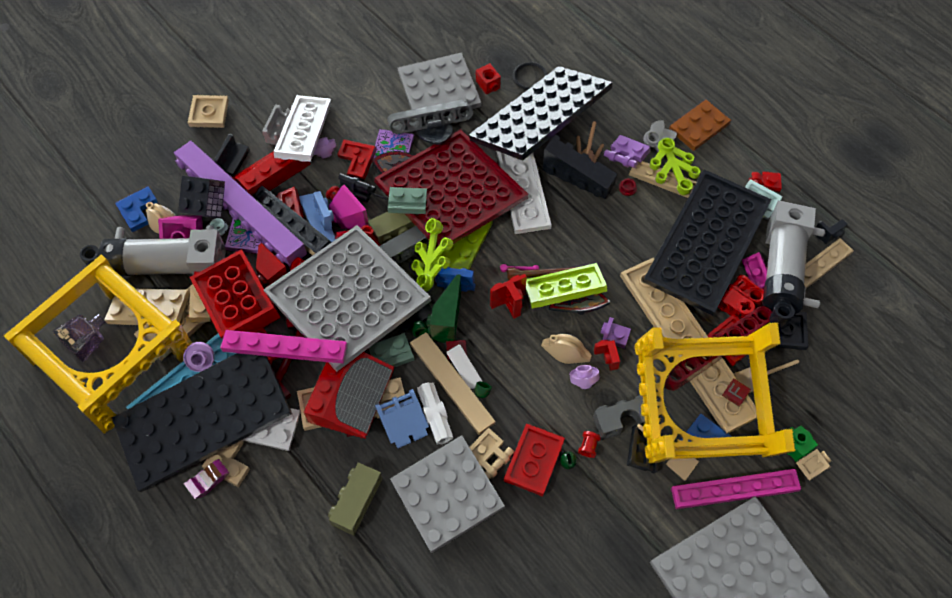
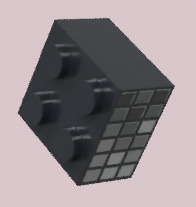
M182 176L178 212L221 218L225 181Z

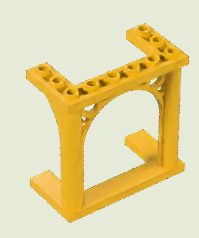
M103 255L96 258L4 335L33 366L36 364L78 404L77 407L104 434L115 427L112 417L116 416V414L107 404L116 399L124 388L131 385L143 371L148 370L152 363L163 356L169 348L176 359L182 363L185 350L192 344L182 325L176 319L171 321L114 271ZM97 283L110 300L116 296L135 314L139 333L134 348L122 362L105 371L83 373L66 366L34 335ZM148 323L149 328L144 329V326ZM147 334H157L150 342L143 339ZM88 378L87 383L81 382L82 380ZM97 378H102L103 384L96 390H93L94 381Z
M769 323L748 336L691 339L666 338L662 336L661 327H653L637 340V343H635V353L639 356L637 373L641 376L639 393L640 396H643L641 414L645 416L643 434L644 437H647L645 455L646 458H649V463H659L668 459L745 455L772 457L795 451L792 429L777 432L774 429L764 352L780 344L778 323ZM749 355L759 436L700 438L684 432L671 420L665 408L663 390L668 374L679 362L692 357ZM665 356H668V358L674 357L673 362L670 363ZM658 359L664 363L666 368L664 372L658 371L654 367V360ZM654 374L660 377L659 383L655 382L656 377ZM656 396L660 397V402H657ZM662 415L664 423L659 425L660 418L658 416ZM665 426L672 428V435L661 437V430ZM677 434L681 435L682 441L677 439V442H674Z

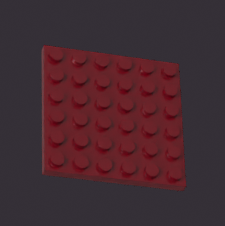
M462 130L452 134L450 139L442 145L434 144L374 178L375 183L388 197L390 187L427 188L426 214H404L429 240L430 233L425 229L427 221L434 218L441 222L443 230L437 235L436 248L444 237L451 239L453 244L528 199V193L475 142L470 141V138Z

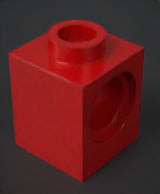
M490 63L476 70V82L486 95L501 88V76Z

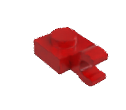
M752 172V178H749V180L751 179L771 191L780 192L782 189L781 173L763 172L760 174Z

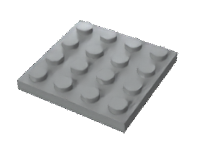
M462 53L398 67V74L411 110L458 100L467 101L472 109L481 107V100ZM462 108L460 112L466 111L467 108ZM446 111L443 116L449 115L450 111ZM428 115L427 119H431L434 115Z
M462 435L390 478L431 553L505 508Z

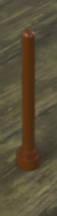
M515 267L507 268V278L509 281L512 277L523 274L527 278L538 277L577 267L521 271Z

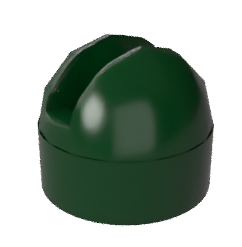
M418 320L413 323V335L419 337L424 333H428V327L424 321Z
M478 381L475 386L476 396L479 398L487 397L492 386L486 382Z
M570 451L564 452L560 458L561 466L564 469L575 467L577 462L576 455ZM567 456H570L571 464H568Z

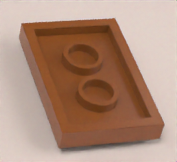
M704 100L670 125L669 130L676 132V137L691 150L695 151L727 127L731 120L709 101Z

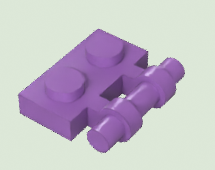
M620 135L611 145V151L606 150L604 156L608 157L610 161L622 163L625 167L636 168L638 162L641 163L650 153V146Z

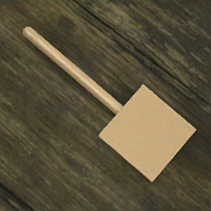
M794 360L768 370L767 375L798 364L799 360ZM751 367L734 373L739 382L751 389L749 393L753 392Z
M638 424L637 427L643 432V426ZM695 458L669 459L666 465L685 481L699 461Z

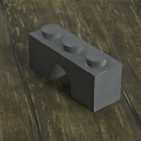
M639 395L634 400H621L613 406L608 407L604 405L596 409L593 420L601 440L621 434L623 426L620 419L623 417H631L637 422V425H645V416L641 414L643 396Z

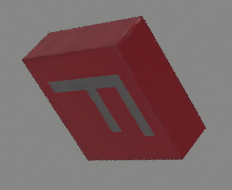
M733 378L722 396L740 407L751 389Z

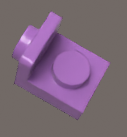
M610 317L608 323L604 322L601 334H604L603 340H615L616 346L625 349L631 329L612 323L614 318Z

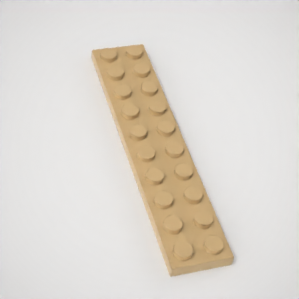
M654 258L621 272L620 277L653 327L662 328L663 337L672 339L708 338L683 301L643 283V279ZM722 358L690 380V382L721 429L726 434H729L756 420L757 414L756 406L748 395L740 407L722 396L733 378L737 380Z

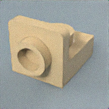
M816 449L796 462V464L810 481L831 468L828 464L831 462V459L824 451L820 453Z

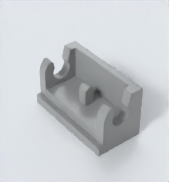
M275 104L262 131L266 143L277 145L290 113L288 108L286 113H284L280 105Z

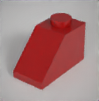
M260 243L258 245L256 261L258 278L262 285H271L288 272L286 266Z

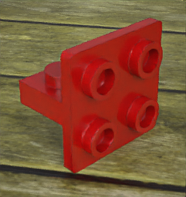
M525 274L516 275L507 282L495 284L490 289L491 309L506 304L513 319L521 316L522 299L526 293L527 276Z

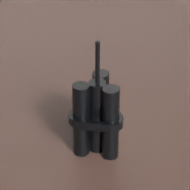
M343 173L339 174L340 184L338 187L341 188V186L345 185L357 199L367 203L370 195L373 194L387 200V198L375 194L376 186L366 183L365 180Z

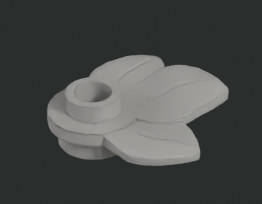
M660 120L651 125L650 131L645 133L643 141L651 148L654 147L659 152L657 147L659 141L663 138L674 140L677 133L664 129V121Z

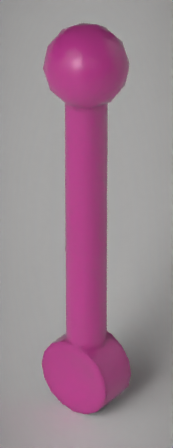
M502 264L500 266L501 272H506L507 268L509 267H515L519 270L539 269L538 265H534L533 267L507 266L506 264Z

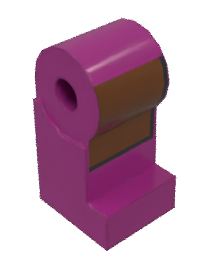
M217 459L196 476L190 478L184 485L194 499L201 498L227 477L229 471L221 460Z

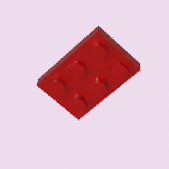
M526 423L504 481L543 496L565 438Z

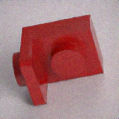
M601 340L596 343L594 354L604 353V360L606 364H609L610 371L617 370L620 359L615 340Z

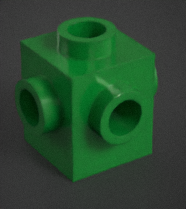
M802 425L796 429L790 428L793 432L795 451L786 454L790 455L795 462L807 456L818 446L812 434L804 429Z

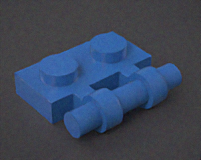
M442 268L435 276L437 286L446 289L457 274H461V291H475L474 271L469 269Z

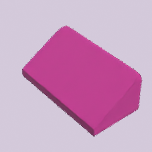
M758 252L742 259L750 281L764 291L767 266L762 255Z

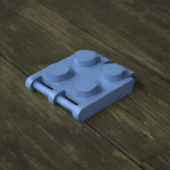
M413 389L403 396L393 397L387 403L375 405L390 443L395 442L397 448L411 443L409 435H412L414 441L428 435L425 428L429 427ZM408 397H411V399H408V400H405L404 402L399 403V401L404 400V399H406V398H408ZM392 404L395 405V406H392V407H390V408H387V409H385V410H383V411L381 410V409H383V408H385V407H388V406H390V405H392Z

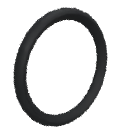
M525 62L518 65L513 72L514 82L522 89H530L531 87L519 83L516 74L521 67L533 65L539 67L546 76L548 75L547 70L542 65L535 62Z

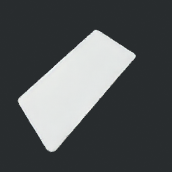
M457 345L447 351L449 358L470 389L475 388L476 383L482 380L461 345Z

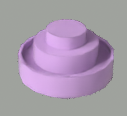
M327 137L319 139L313 155L321 156L322 159L331 156V152L334 151L333 148L336 147L335 140H328Z
M195 342L187 347L183 359L190 370L201 372L211 367L215 355L213 349L208 344Z
M580 365L570 372L571 383L582 389L592 387L600 378L599 370L590 365Z

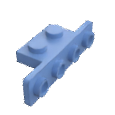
M321 191L299 196L308 223L331 242L335 241L331 221H334L332 210H328L327 198H323Z

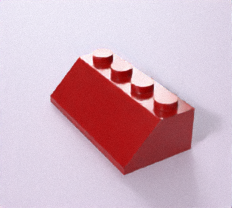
M273 151L233 176L232 179L253 196L261 186L271 191L311 164L310 161L302 162L299 160L274 158Z

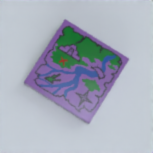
M380 129L375 144L377 151L374 158L390 151L410 153L414 134H395L392 131Z
M233 219L225 249L229 251H239L242 249L243 252L258 253V245L260 243L264 245L262 241L258 242L253 237L252 231H246L239 219Z

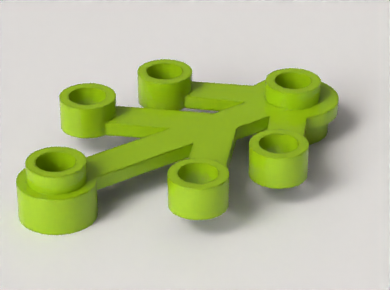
M663 138L657 146L659 152L655 158L651 159L649 166L653 170H658L661 160L665 155L668 161L662 170L656 174L655 181L659 184L665 183L667 174L672 168L678 182V193L687 195L691 192L693 183L688 179H684L681 169L689 172V177L693 179L698 178L701 171L698 167L691 166L694 160L693 154L676 148L675 142L671 138ZM674 155H677V156L683 158L682 161L679 160V159H677V158H675Z
M434 218L429 219L425 227L426 231L430 233L428 252L426 251L427 245L425 243L417 242L415 252L419 253L423 262L416 259L412 263V270L418 275L416 283L425 292L433 287L434 277L442 268L447 269L449 267L450 259L440 255L444 250H450L453 246V241L444 237L435 250L437 235L442 232L443 225ZM438 259L437 264L432 268L433 264Z

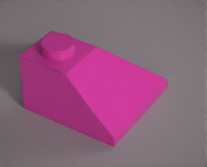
M345 185L341 186L329 205V210H332L334 221L332 222L334 224L337 223L341 229H352L356 225L362 228L363 225H368L367 212L364 206Z
M181 215L158 219L160 239L190 238L191 230H203L202 216Z

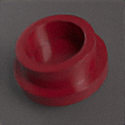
M624 179L619 184V191L625 196H631L637 190V185L632 179Z

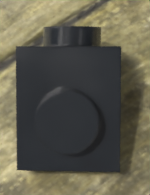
M842 219L829 228L823 221H820L815 228L824 229L825 234L823 237L817 236V238L825 244H828L833 239L838 240L845 234L844 229L848 224Z

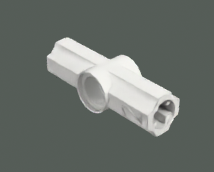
M434 382L424 383L417 388L423 404L424 416L431 427L436 444L448 443L453 439V435L447 421L444 404L442 401L440 402Z

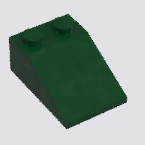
M457 274L434 304L432 314H428V334L431 335L433 342L446 343V341H455L461 299V274Z

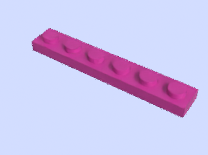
M226 330L221 350L222 352L344 364L347 342Z
M795 469L672 486L671 488L676 509L793 493L801 490Z

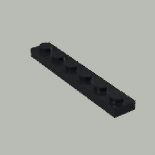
M261 186L252 196L314 253L319 252L332 243L264 186Z

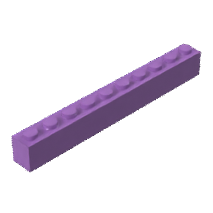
M189 141L174 152L177 159L175 160L176 164L180 169L184 168L188 176L225 181L222 208L224 210L228 209L233 219H239L243 228L246 231H252L253 237L258 242L262 241L264 246L271 252H274L275 256L282 263H285L290 268L295 258L299 257L302 259L307 255L304 244L192 141Z

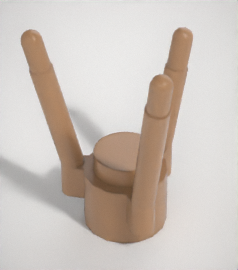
M595 121L592 124L587 149H584L582 152L580 136H577V152L580 154L586 153L594 163L604 147L601 144L595 155L591 150L596 127Z

